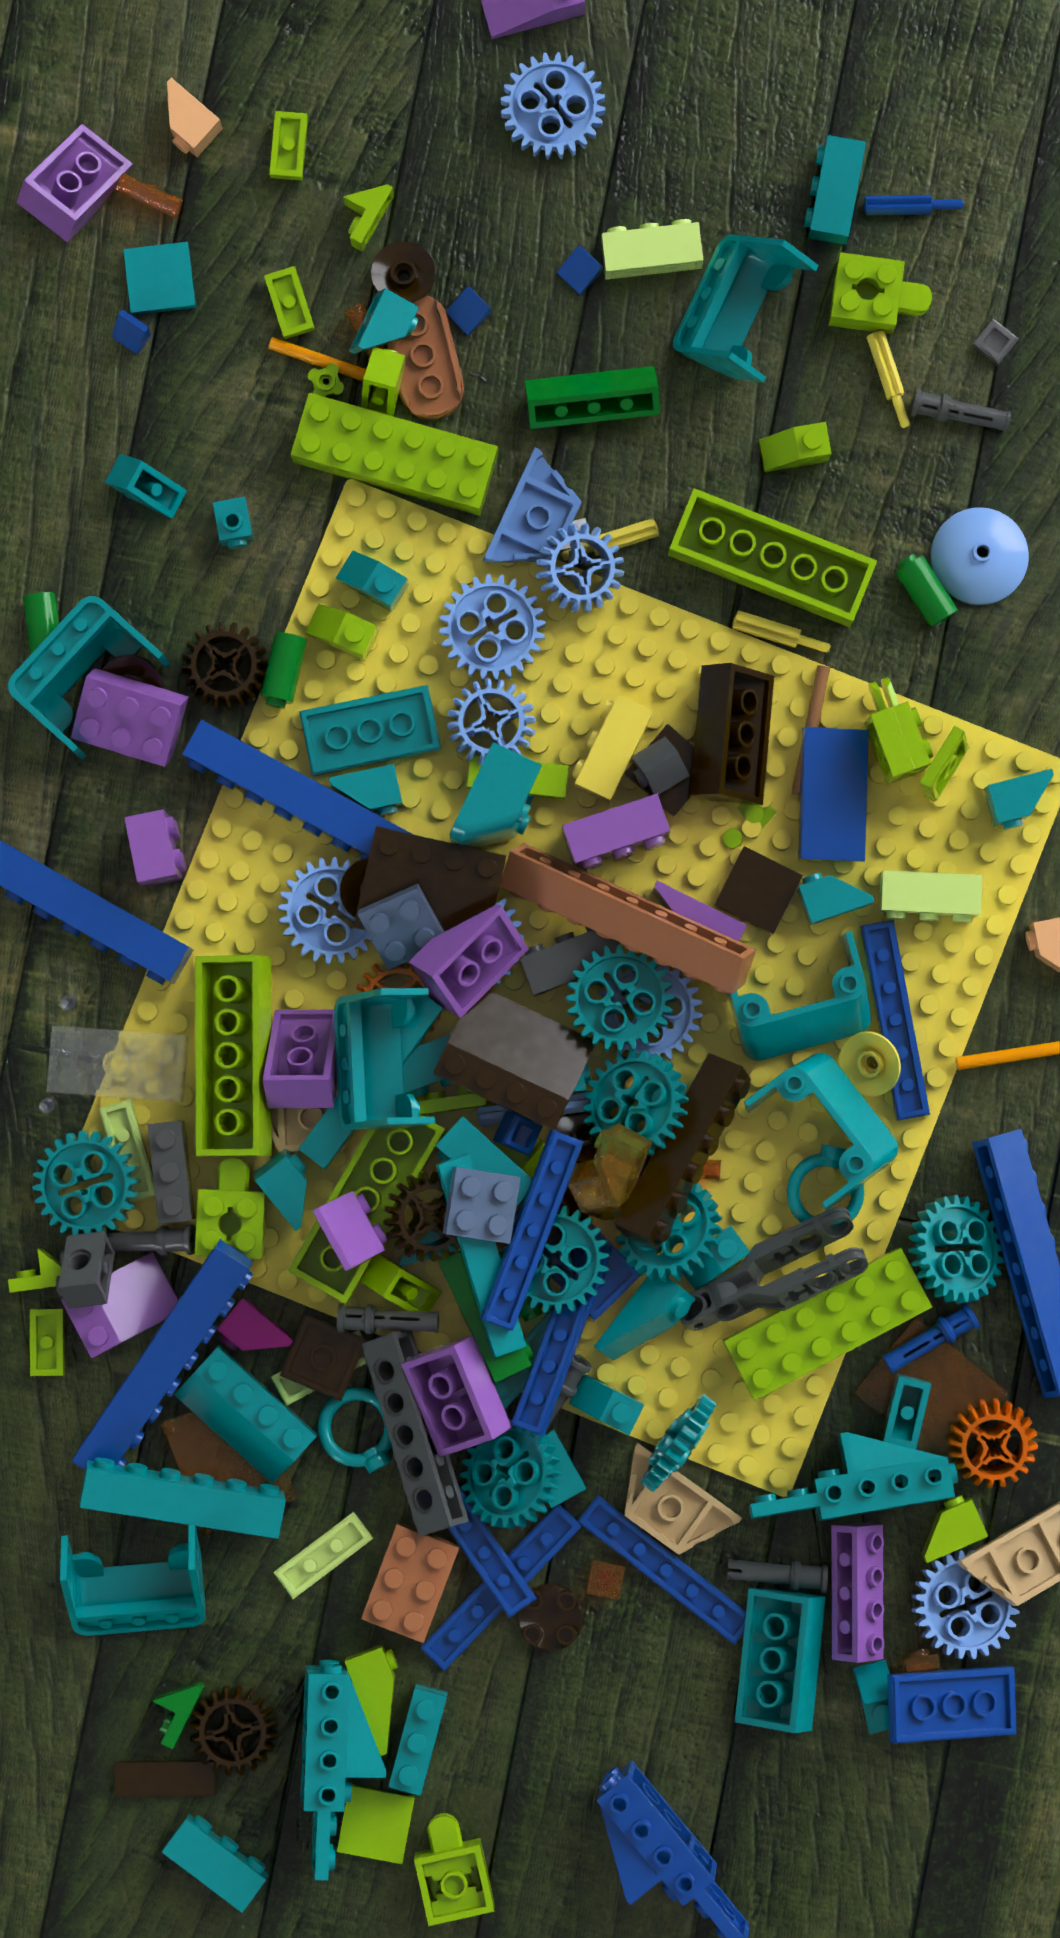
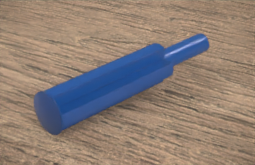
M931 195L865 196L863 204L865 216L931 214L932 210L962 209L964 206L962 199L932 200Z

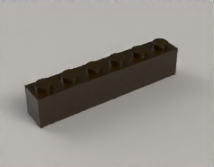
M708 1053L685 1095L689 1098V1101L680 1104V1108L688 1112L687 1115L678 1116L677 1119L683 1124V1128L673 1127L672 1132L676 1138L674 1140L666 1136L664 1138L665 1149L659 1146L656 1147L654 1155L651 1156L614 1223L625 1237L657 1251L662 1242L669 1238L676 1216L686 1207L687 1196L693 1185L700 1181L703 1175V1167L709 1156L716 1152L719 1138L725 1127L732 1123L739 1101L748 1094L751 1078L743 1066Z

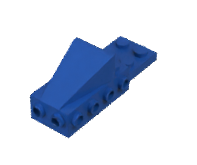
M632 1760L620 1770L616 1766L609 1770L601 1778L602 1783L598 1787L600 1790L596 1801L601 1807L626 1901L631 1905L662 1880L664 1882L662 1888L672 1901L678 1899L682 1906H684L693 1898L696 1900L694 1902L695 1908L704 1919L711 1918L717 1926L715 1930L719 1938H748L749 1922L715 1882L716 1861Z

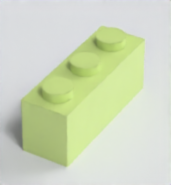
M680 219L673 221L672 225L659 226L658 223H645L639 226L640 229L627 230L624 226L609 228L607 232L601 234L605 280L702 269L703 253L699 222L691 223L690 219Z
M883 870L880 873L878 913H886L887 919L903 920L906 919V914H918L919 920L939 921V916H952V922L971 923L972 917L981 915L983 875Z

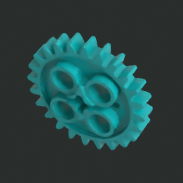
M618 944L616 953L612 954L608 946H604V956L600 957L593 951L592 963L584 959L581 960L583 972L573 970L572 974L578 980V983L569 982L567 985L568 989L575 992V994L566 996V1002L575 1004V1006L568 1009V1015H578V1018L573 1022V1027L584 1026L581 1037L584 1039L592 1034L594 1036L592 1046L595 1047L602 1040L605 1042V1051L607 1052L612 1044H617L619 1053H622L624 1044H629L634 1052L636 1051V1041L640 1040L645 1046H648V1034L656 1038L660 1036L656 1028L657 1025L667 1027L668 1022L662 1015H672L673 1009L666 1006L665 1003L674 1001V995L667 994L665 991L672 988L673 984L669 981L662 982V979L667 975V970L656 971L658 963L654 960L648 963L646 961L648 955L642 953L638 957L635 956V952L630 950L628 954L623 953L621 944ZM622 969H630L635 973L636 977L631 983H622L617 979L618 972ZM605 973L610 975L621 996L627 994L626 1006L636 1018L637 1022L635 1024L630 1022L619 1001L613 1003L614 991L603 977ZM599 985L604 987L607 992L606 996L601 1000L591 999L588 991L592 986ZM646 997L652 1002V1007L646 1012H640L636 1010L633 1003L637 998ZM610 1014H618L623 1018L624 1022L619 1028L612 1029L605 1024L606 1017Z
M629 1050L628 1059L621 1053H617L616 1064L606 1059L607 1070L604 1072L596 1069L595 1071L599 1076L598 1081H588L590 1086L594 1088L593 1092H587L583 1095L591 1100V1104L582 1107V1110L591 1113V1116L584 1120L586 1124L594 1126L589 1132L590 1135L595 1138L599 1137L597 1143L604 1148L608 1146V1151L616 1155L619 1152L625 1158H628L631 1152L633 1156L641 1158L643 1149L646 1153L654 1155L655 1144L665 1149L664 1138L666 1136L674 1140L676 1138L672 1132L673 1127L683 1128V1124L677 1120L678 1116L688 1114L687 1111L680 1108V1104L689 1101L688 1097L680 1094V1092L687 1088L686 1084L677 1082L682 1076L681 1073L672 1070L673 1064L667 1060L663 1061V1057L655 1053L651 1057V1053L646 1050H642L640 1056L637 1052ZM633 1076V1084L625 1089L626 1080ZM661 1089L659 1099L652 1102L653 1093ZM634 1101L638 1102L636 1107L632 1106ZM619 1106L616 1117L610 1119L611 1110ZM643 1119H646L645 1128L641 1132H638L637 1127L639 1122Z
M87 1130L79 1131L78 1139L74 1133L66 1134L67 1144L62 1139L54 1140L57 1150L46 1148L44 1151L49 1159H38V1164L44 1169L41 1172L33 1173V1176L41 1179V1184L33 1186L32 1189L42 1192V1196L38 1197L35 1203L45 1202L46 1207L40 1214L53 1215L49 1223L51 1226L61 1222V1233H67L72 1228V1235L82 1234L83 1230L84 1234L94 1233L96 1230V1232L105 1231L107 1235L106 1225L111 1230H117L119 1227L116 1218L120 1221H127L129 1218L124 1209L133 1210L136 1208L129 1199L140 1196L139 1192L132 1190V1185L140 1183L141 1179L131 1177V1173L136 1171L138 1166H128L127 1162L133 1156L131 1153L120 1154L124 1146L123 1143L111 1146L113 1136H105L101 1141L99 1131H94L90 1139ZM95 1154L101 1158L103 1164L99 1172L94 1171L90 1163L91 1158ZM64 1165H67L72 1171V1177L68 1183L63 1181L60 1175L61 1168ZM108 1173L113 1174V1178L91 1185L87 1189L77 1190L64 1196L60 1195L62 1189L84 1183L86 1180L95 1179ZM104 1186H108L113 1192V1198L109 1204L105 1203L101 1198V1191ZM73 1197H78L82 1202V1210L79 1214L74 1213L71 1209Z
M699 1183L693 1185L687 1196L686 1207L676 1216L669 1238L662 1242L658 1251L629 1239L623 1234L615 1237L616 1241L623 1245L619 1252L624 1257H627V1264L631 1268L635 1267V1270L641 1276L646 1273L654 1281L659 1274V1278L663 1282H667L669 1275L672 1274L677 1281H680L681 1271L685 1270L692 1276V1266L694 1264L700 1268L705 1267L701 1260L703 1256L713 1258V1254L708 1248L709 1246H719L720 1244L713 1235L723 1231L719 1225L715 1224L722 1220V1216L715 1211L719 1206L713 1199L710 1200L712 1195L706 1189L702 1190V1186ZM695 1212L693 1219L685 1223L684 1218L686 1215ZM678 1243H683V1247L679 1252L672 1253L673 1248Z
M958 1195L945 1196L935 1199V1202L927 1203L925 1205L926 1210L917 1213L921 1221L912 1223L917 1234L909 1235V1239L916 1243V1247L908 1249L909 1253L917 1255V1259L911 1265L920 1266L921 1271L916 1276L917 1279L926 1277L927 1281L924 1288L926 1290L935 1288L934 1297L944 1296V1300L947 1303L955 1301L956 1304L976 1301L979 1300L980 1296L988 1295L987 1288L996 1286L993 1277L1002 1275L996 1265L1005 1263V1260L998 1256V1251H1002L1001 1245L997 1244L996 1241L999 1239L998 1235L993 1231L995 1227L994 1221H987L989 1210L979 1211L980 1202L970 1203L968 1196L959 1198ZM977 1246L979 1251L935 1252V1248Z
M563 1206L553 1223V1226H557L562 1231V1240L557 1245H552L548 1241L545 1244V1247L551 1253H562L560 1257L561 1262L579 1275L578 1280H574L560 1265L551 1267L550 1262L552 1259L543 1251L540 1258V1266L535 1271L525 1300L528 1297L532 1298L530 1308L535 1309L541 1302L543 1303V1313H548L551 1306L555 1305L557 1314H561L564 1304H567L571 1311H575V1300H578L583 1305H587L588 1301L585 1294L589 1293L597 1296L598 1292L593 1285L595 1283L605 1284L606 1281L599 1276V1273L609 1271L610 1268L601 1263L602 1259L611 1256L609 1253L601 1252L600 1248L605 1246L608 1241L597 1240L596 1236L602 1229L595 1228L591 1230L589 1228L593 1220L591 1217H588L583 1222L580 1221L581 1210H576L572 1216H569L568 1206ZM576 1248H582L587 1253L588 1259L583 1267H577L571 1261V1254ZM555 1273L563 1275L566 1281L564 1290L559 1293L553 1291L549 1285L550 1278Z
M703 1394L690 1409L687 1408L683 1414L674 1419L647 1461L649 1466L640 1480L642 1485L653 1492L667 1477L669 1478L673 1472H676L683 1466L709 1426L707 1421L717 1403Z
M511 1425L512 1428L495 1439L478 1444L476 1448H467V1451L472 1456L471 1459L462 1460V1463L468 1466V1471L460 1473V1477L466 1478L468 1483L461 1487V1490L470 1492V1495L465 1499V1503L474 1505L471 1512L480 1515V1521L491 1523V1526L503 1527L511 1530L514 1529L515 1525L523 1528L526 1527V1519L536 1522V1511L547 1512L544 1505L545 1500L555 1501L554 1497L550 1494V1490L560 1488L558 1484L553 1482V1477L562 1475V1472L554 1470L553 1467L561 1460L550 1455L557 1448L556 1445L547 1443L550 1436L545 1434L543 1437ZM513 1445V1453L509 1457V1450ZM533 1467V1475L529 1479V1471ZM492 1469V1476L488 1481V1473ZM510 1492H511V1493H512V1498H511L510 1503L508 1504L507 1499H508V1495H509Z

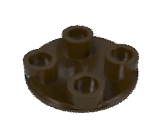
M542 1584L531 1589L537 1599L517 1612V1623L523 1638L535 1648L544 1651H556L567 1647L577 1638L583 1625V1610L578 1598L572 1591L558 1584Z

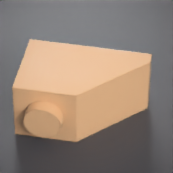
M171 77L167 81L169 124L174 137L172 142L183 153L187 154L190 151L198 157L222 131L221 121Z
M1060 917L1030 924V931L1026 932L1029 951L1034 950L1036 958L1060 973Z

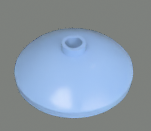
M970 508L954 514L942 524L932 542L930 561L932 570L951 597L970 605H989L1003 600L1019 586L1027 571L1029 552L1024 534L1008 516L989 508ZM977 548H986L988 556L985 558L979 557L976 552Z

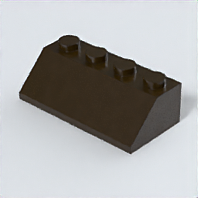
M733 663L701 666L690 786L691 796L710 801L763 805L774 687L773 675Z

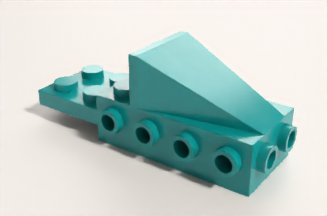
M845 1432L837 1436L843 1470L842 1475H840L839 1469L821 1471L817 1473L818 1479L811 1481L812 1494H809V1488H802L787 1492L788 1498L776 1500L775 1493L756 1496L754 1498L755 1503L750 1504L748 1509L750 1519L816 1508L818 1521L947 1500L955 1497L953 1484L958 1483L957 1471L954 1463L949 1464L948 1456L943 1457ZM934 1477V1482H931L929 1478ZM902 1483V1486L898 1488L895 1484ZM869 1488V1493H864L862 1489Z
M320 1660L319 1665H305L300 1801L303 1811H313L311 1869L315 1880H328L329 1871H335V1850H333V1844H330V1836H336L337 1817L335 1812H344L345 1802H351V1782H349V1778H386L385 1766L349 1673L345 1666L339 1665L340 1661Z

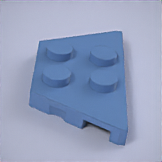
M536 447L529 458L482 560L484 562H536L538 559H546L547 557L539 552L540 547L544 546L551 549L546 541V538L550 535L559 541L556 535L557 529L563 528L568 533V525L572 524L582 501L572 489L565 485L562 476L557 470H553L542 457L543 453Z

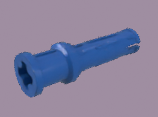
M962 1303L960 1309L947 1317H938L935 1321L936 1325L889 1353L882 1355L892 1374L895 1373V1371L945 1342L947 1344L955 1343L958 1336L972 1328L975 1330L979 1329L981 1326L969 1305Z

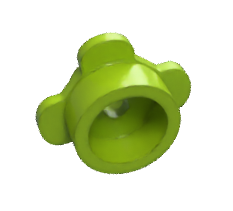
M329 363L326 368L320 370L313 368L309 371L308 379L313 383V394L326 397L343 393L344 384L340 382L338 377L339 367L336 364ZM329 379V384H323V380Z

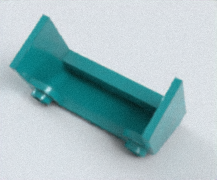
M742 235L726 236L717 245L673 340L674 349L683 356L728 377L764 383L766 376L751 366L752 353L742 344L767 291H778L788 286L795 269L816 271L819 265L783 239Z
M88 596L79 601L12 674L8 682V689L16 701L83 761L87 755L64 735L74 720L72 707L62 698L105 650L116 658L121 655H136L144 648L166 669L171 664L163 653L105 601L96 596Z
M493 742L450 832L451 843L475 849L514 839L517 833L523 835L531 818L527 815L534 796L528 795L542 765Z
M852 931L846 932L841 936L849 966L837 971L832 979V989L835 998L771 1015L769 1005L761 995L749 993L738 996L737 991L733 994L727 993L742 1050L748 1058L761 1061L864 1032L871 1022L866 981Z
M379 988L337 999L334 1006L338 1114L341 1127L344 1130L404 1128L435 1124V1117H419V1102L412 1094H404L401 1028L408 1026L415 1016V1004L412 998L429 995L428 988Z
M816 1053L785 1070L744 1101L745 1109L749 1113L777 1091L784 1099L791 1102L801 1101L811 1093H814L853 1143V1146L847 1149L839 1160L840 1172L848 1183L822 1202L821 1208L824 1212L831 1209L884 1169L897 1156L898 1144L896 1139L835 1060L828 1054Z
M188 1525V1543L179 1544L168 1552V1562L103 1567L101 1559L93 1553L81 1552L73 1554L68 1535L61 1536L60 1583L71 1625L76 1633L84 1636L188 1628L198 1626L205 1621L202 1557L195 1525Z

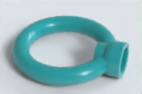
M822 1144L820 1153L805 1158L792 1171L787 1184V1201L792 1214L800 1223L814 1217L807 1212L800 1200L802 1180L808 1172L820 1166L839 1169L840 1157L847 1149ZM864 1184L851 1193V1199L846 1208L852 1221L858 1215L863 1205ZM844 1220L836 1221V1222L832 1223L831 1225L839 1224V1223H841V1222L844 1221Z
M363 1387L347 1388L342 1401L331 1397L322 1408L318 1420L319 1439L324 1450L332 1459L350 1467L365 1466L368 1473L371 1474L392 1461L388 1454L392 1444L385 1426L380 1442L364 1453H349L336 1444L331 1433L332 1418L335 1412L347 1402L359 1400L372 1404L380 1412L384 1423L381 1407L373 1390Z

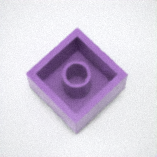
M162 809L124 817L137 883L147 888L183 880L181 872L187 871L183 852H180V849H176L175 840L180 839L177 821L174 820L173 816L170 817Z

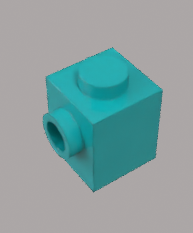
M245 497L213 502L219 541L222 547L228 546L230 550L241 549L248 546L247 542L254 541L248 503Z

